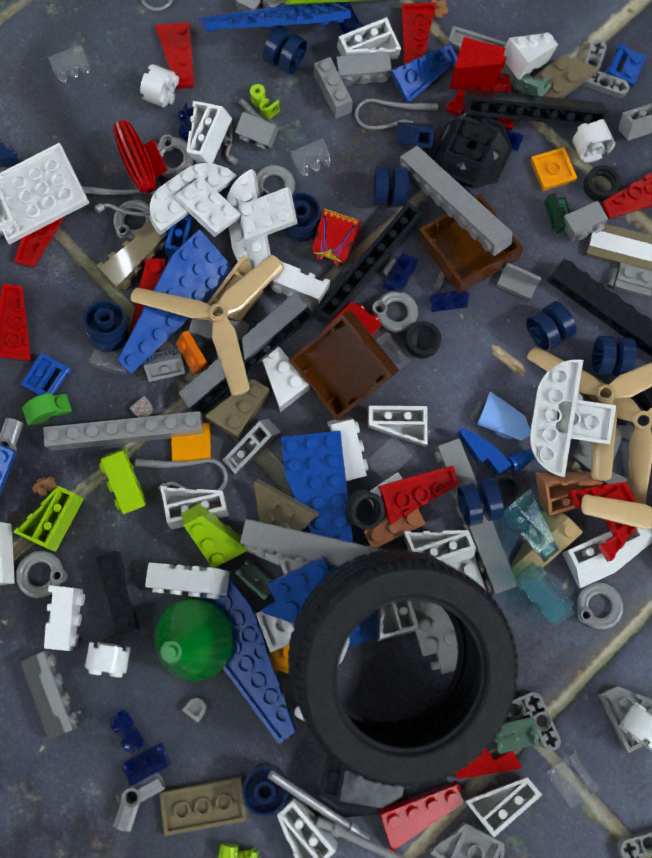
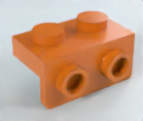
M189 331L182 332L176 345L193 375L199 374L207 369L209 364Z

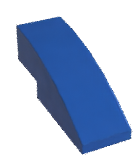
M463 428L457 432L456 435L460 438V441L476 463L479 465L485 461L494 475L502 473L512 465L494 445L484 438Z

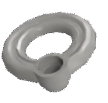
M163 135L157 145L162 158L166 151H171L174 148L179 149L184 156L180 166L176 168L167 167L168 171L162 174L165 178L172 179L193 165L194 160L186 152L188 143L181 138Z
M269 165L256 173L260 197L263 194H270L268 190L264 189L263 183L266 178L272 175L281 177L285 183L284 188L288 187L291 189L292 194L295 191V180L292 173L282 166Z
M141 200L127 201L119 206V208L129 211L135 210L142 213L150 211V205ZM116 211L113 224L117 237L121 241L133 240L134 234L140 229L131 230L124 223V218L127 214ZM145 216L146 222L144 225L150 221L149 216Z
M389 291L373 304L372 313L380 319L381 326L386 330L394 333L404 332L416 323L418 306L407 293ZM393 301L401 302L407 308V316L400 322L392 321L386 314L387 305ZM376 308H380L382 312H377Z
M34 551L25 556L19 563L16 571V582L20 590L33 598H45L51 595L52 592H48L49 585L61 586L68 577L59 558L47 551ZM45 563L51 569L50 581L43 586H35L29 581L28 572L34 564ZM57 572H59L61 575L58 580L55 579V574Z
M595 582L587 585L580 591L577 598V611L575 613L578 622L585 623L594 629L606 630L614 627L620 621L623 614V601L614 587L606 583ZM603 594L611 602L610 614L604 618L593 616V612L589 609L590 598L594 595ZM584 612L588 613L587 619L583 617Z

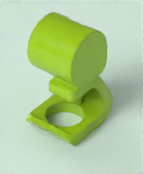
M255 84L250 88L251 102L255 107H260V113L264 119H271L280 112L279 99L270 105L269 99L266 98L265 88L261 84Z
M224 842L220 845L218 858H258L259 848L255 847L251 850L241 851L238 844Z

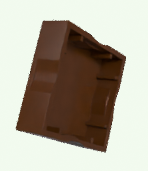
M481 194L474 197L497 218L495 211ZM447 214L419 228L418 241L458 294L502 270L507 263L512 264L519 260L523 250L521 244L512 234V244L493 256L489 251H485L482 245L470 236L468 231L462 229L453 217L451 218Z
M351 309L341 314L315 340L305 345L289 359V362L301 377L316 391L319 399L336 420L400 371Z

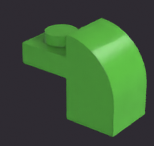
M43 394L29 400L22 407L28 425L46 423L52 416L67 415L72 412L66 394Z

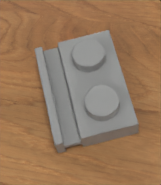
M621 262L613 289L649 299L652 295V271Z

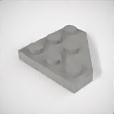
M618 686L597 694L625 752L630 753L642 747L643 745L634 740L629 732L626 734L621 730L619 725L635 703L642 705L647 709L646 712L652 715V699Z

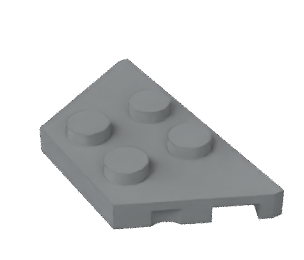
M464 822L430 850V854L436 858H503L504 843Z

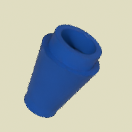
M532 449L510 454L507 458L512 464L509 469L512 472L520 471L536 459Z

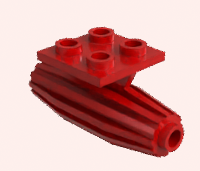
M121 120L116 122L113 126L115 141L128 175L140 192L145 194L152 193L157 186L155 178L168 171L155 140L152 139L148 143L143 144L129 121Z

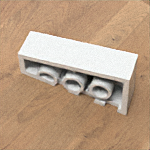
M149 563L145 587L153 588L152 592L164 593L165 590H170V594L182 595V592H189L188 596L200 597L202 593L207 594V598L219 599V595L227 596L230 571L213 567L204 568L199 566Z

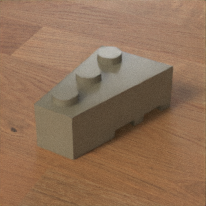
M254 379L249 381L250 389L246 393L237 396L231 395L205 416L207 422L240 441L270 395L269 388Z

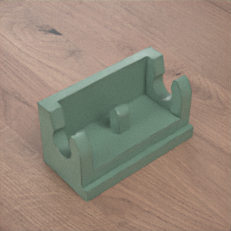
M511 72L509 74L511 88L526 95L543 96L551 88V84L546 83L549 80L547 77L538 80L525 74L518 80L514 73Z
M250 559L245 561L244 565L235 572L265 601L272 594L268 587V582L273 580Z
M534 717L505 723L501 727L502 730L496 734V739L494 740L499 754L539 744V734Z

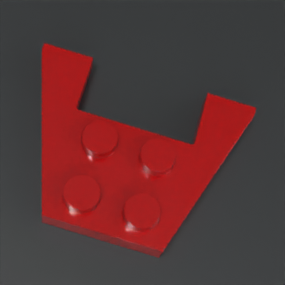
M501 75L500 78H496L494 85L470 87V89L511 93L510 78ZM462 88L456 93L453 100L447 105L445 112L457 116L461 115L466 88ZM498 118L497 121L503 122L505 129L511 131L513 127L512 119Z
M626 482L573 490L567 493L576 509L581 507L584 495L638 503ZM604 519L613 537L598 545L607 562L614 560L616 553L619 549L623 548L626 544L625 541L634 533L637 527Z
M485 748L482 751L483 754L478 756L474 762L471 761L466 768H462L460 772L454 773L458 779L516 770L522 767L513 751L503 753L493 759L489 750Z

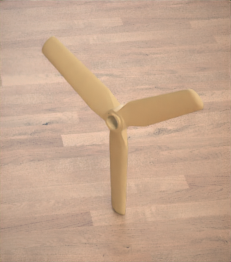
M270 255L225 291L220 301L213 305L200 300L142 288H135L130 299L135 303L185 317L209 320L213 325L212 339L230 392L234 396L242 395L250 389L236 331L228 317L241 311L284 269V266L276 256ZM220 313V314H222V315H221V316H215L214 314Z
M539 347L532 348L527 355V359L547 372L556 365L565 362ZM652 362L619 375L609 385H602L593 376L582 371L578 392L594 397L597 403L614 405V400L633 397L652 387ZM608 393L610 397L603 398L600 394ZM616 411L610 445L592 442L591 477L597 481H606L612 477L617 422Z
M594 377V378H595L598 382H600L602 385H605V384H606V383H604L603 381L599 380L598 378ZM608 393L600 394L603 398L610 397ZM631 398L614 400L617 418L633 422L636 427L629 441L627 485L636 501L646 504L652 462V408L648 411H641ZM647 416L650 420L649 424L640 426L638 424L639 418Z
M584 495L582 498L581 509L586 515L641 529L652 528V507L646 504L592 495Z

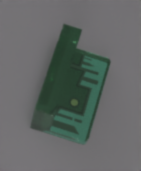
M556 193L548 194L544 205L553 234L566 233L563 218L570 213L566 198H557Z

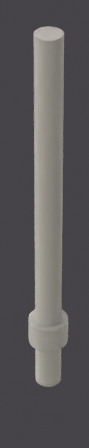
M272 770L269 773L268 778L331 821L343 825L344 829L370 840V835L359 829V825L353 821H347Z
M318 817L316 820V826L329 831L330 835L336 838L342 837L385 858H406L344 829L343 825L337 822L331 823L321 817Z

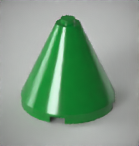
M204 599L180 601L169 607L157 623L154 645L158 659L170 674L181 680L190 682L207 680L218 674L227 665L234 649L232 624L225 612L210 601Z

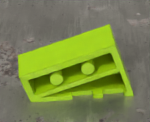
M127 447L104 455L100 459L102 463H99L102 473L107 474L109 479L107 486L110 492H114L116 496L114 500L118 511L121 510L123 514L144 507L147 503L139 480H137L134 473V466L130 463L127 456Z
M58 486L41 503V506L27 517L28 520L13 532L56 552L84 498Z
M197 504L182 513L184 527L211 567L216 568L248 551V549L244 548V544H240L242 535L237 534L229 525H225L218 520L217 516L201 504Z

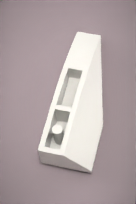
M637 528L625 541L626 544L623 548L619 549L616 553L614 560L609 562L604 558L598 545L613 537L611 531L563 551L564 559L578 588L580 589L607 577L623 567L652 543V528Z

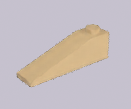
M544 510L535 518L520 550L510 565L515 580L520 586L525 584L583 533L568 516L562 512L549 516Z

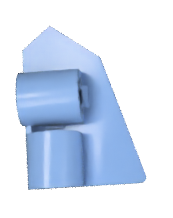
M489 392L477 425L495 431L496 435L504 439L514 438L522 441L529 437L531 430L525 415L494 393Z

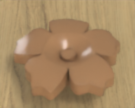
M432 0V2H436L435 18H442L443 15L449 13L445 0H440L439 3L437 0Z
M43 477L36 480L37 483L34 484L32 490L34 493L38 492L43 497L47 496L48 491L52 492L55 490L57 485L53 477Z

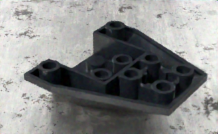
M327 755L317 800L343 818L380 814L379 810L402 802L404 787L400 785L396 787L381 785L380 782L376 784L366 781L362 776L357 777L346 771L345 767H340L330 758V755ZM314 809V815L325 817Z

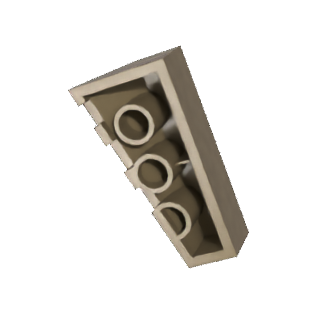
M150 220L134 234L132 241L126 240L121 244L120 251L117 253L112 252L108 255V261L104 264L100 262L96 267L103 279L121 293L123 290H127L132 281L143 273L146 259H156L157 254L161 250H165L168 234L164 232L160 235Z

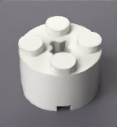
M151 64L148 67L151 70L148 74L144 73L141 81L140 93L144 95L141 98L164 108L174 102L175 94L173 93L178 85L179 76H176L170 70Z
M603 119L590 124L584 123L580 125L577 129L578 132L572 140L580 159H583L586 163L603 158L602 154L606 151L610 153L615 146V141Z
M89 642L85 668L88 669L89 674L101 675L103 671L109 672L112 677H122L123 673L127 672L131 647L126 646L125 650H123V647L117 644L98 642L97 646H94V642Z
M635 703L620 723L619 728L626 734L629 732L634 740L652 751V715L646 712L647 709L642 705Z

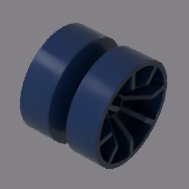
M278 25L273 29L266 41L263 50V60L274 67L278 66L279 70L286 74L293 75L304 59L308 44L307 40L297 34L292 35L291 31Z
M388 166L375 167L374 205L386 206L388 195L391 193L392 206H405L406 197L409 194L407 167H395L392 177H389Z
M295 193L292 194L297 224L287 227L283 231L290 239L297 242H305L316 236L320 223V205L310 194Z
M99 301L87 308L84 314V324L91 346L101 352H113L122 348L128 339L123 309L111 301Z
M558 301L550 303L542 311H537L526 319V327L531 338L544 351H550L559 345L560 341L569 339L577 332L573 316Z
M598 336L592 351V370L594 375L610 376L613 373L615 377H618L621 374L634 370L637 357L635 340L633 338L618 337L615 341L613 336Z
M492 477L478 480L477 489L472 482L457 486L458 506L467 526L483 523L484 516L488 521L503 518L502 497Z
M263 763L255 766L245 779L242 789L243 800L247 808L254 814L260 816L272 815L278 812L286 801L287 790L268 778L269 773L273 770L287 779L284 772L274 764Z

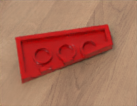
M649 173L643 179L634 182L628 188L619 191L602 202L601 206L608 220L652 207V173Z
M146 259L140 288L153 291L163 270L167 266L166 259ZM136 303L129 335L133 331V327L138 321L145 305Z
M3 284L0 297V358L31 362L23 287Z
M449 466L378 486L385 505L389 525H392L397 520L409 515L412 511L424 506L429 501L459 484L454 466Z

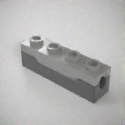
M43 651L20 661L48 740L76 729L78 719L75 712H71L69 706L71 703L70 697L63 690V678L59 672L57 673L54 666L56 665L54 655L50 654L49 651Z

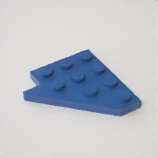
M324 557L317 558L268 582V587L276 602L263 607L262 613L294 623L297 614L301 612L300 608L304 601L311 596L310 592L318 583L321 584L324 581L323 578L331 572ZM359 625L354 629L351 635L360 631Z

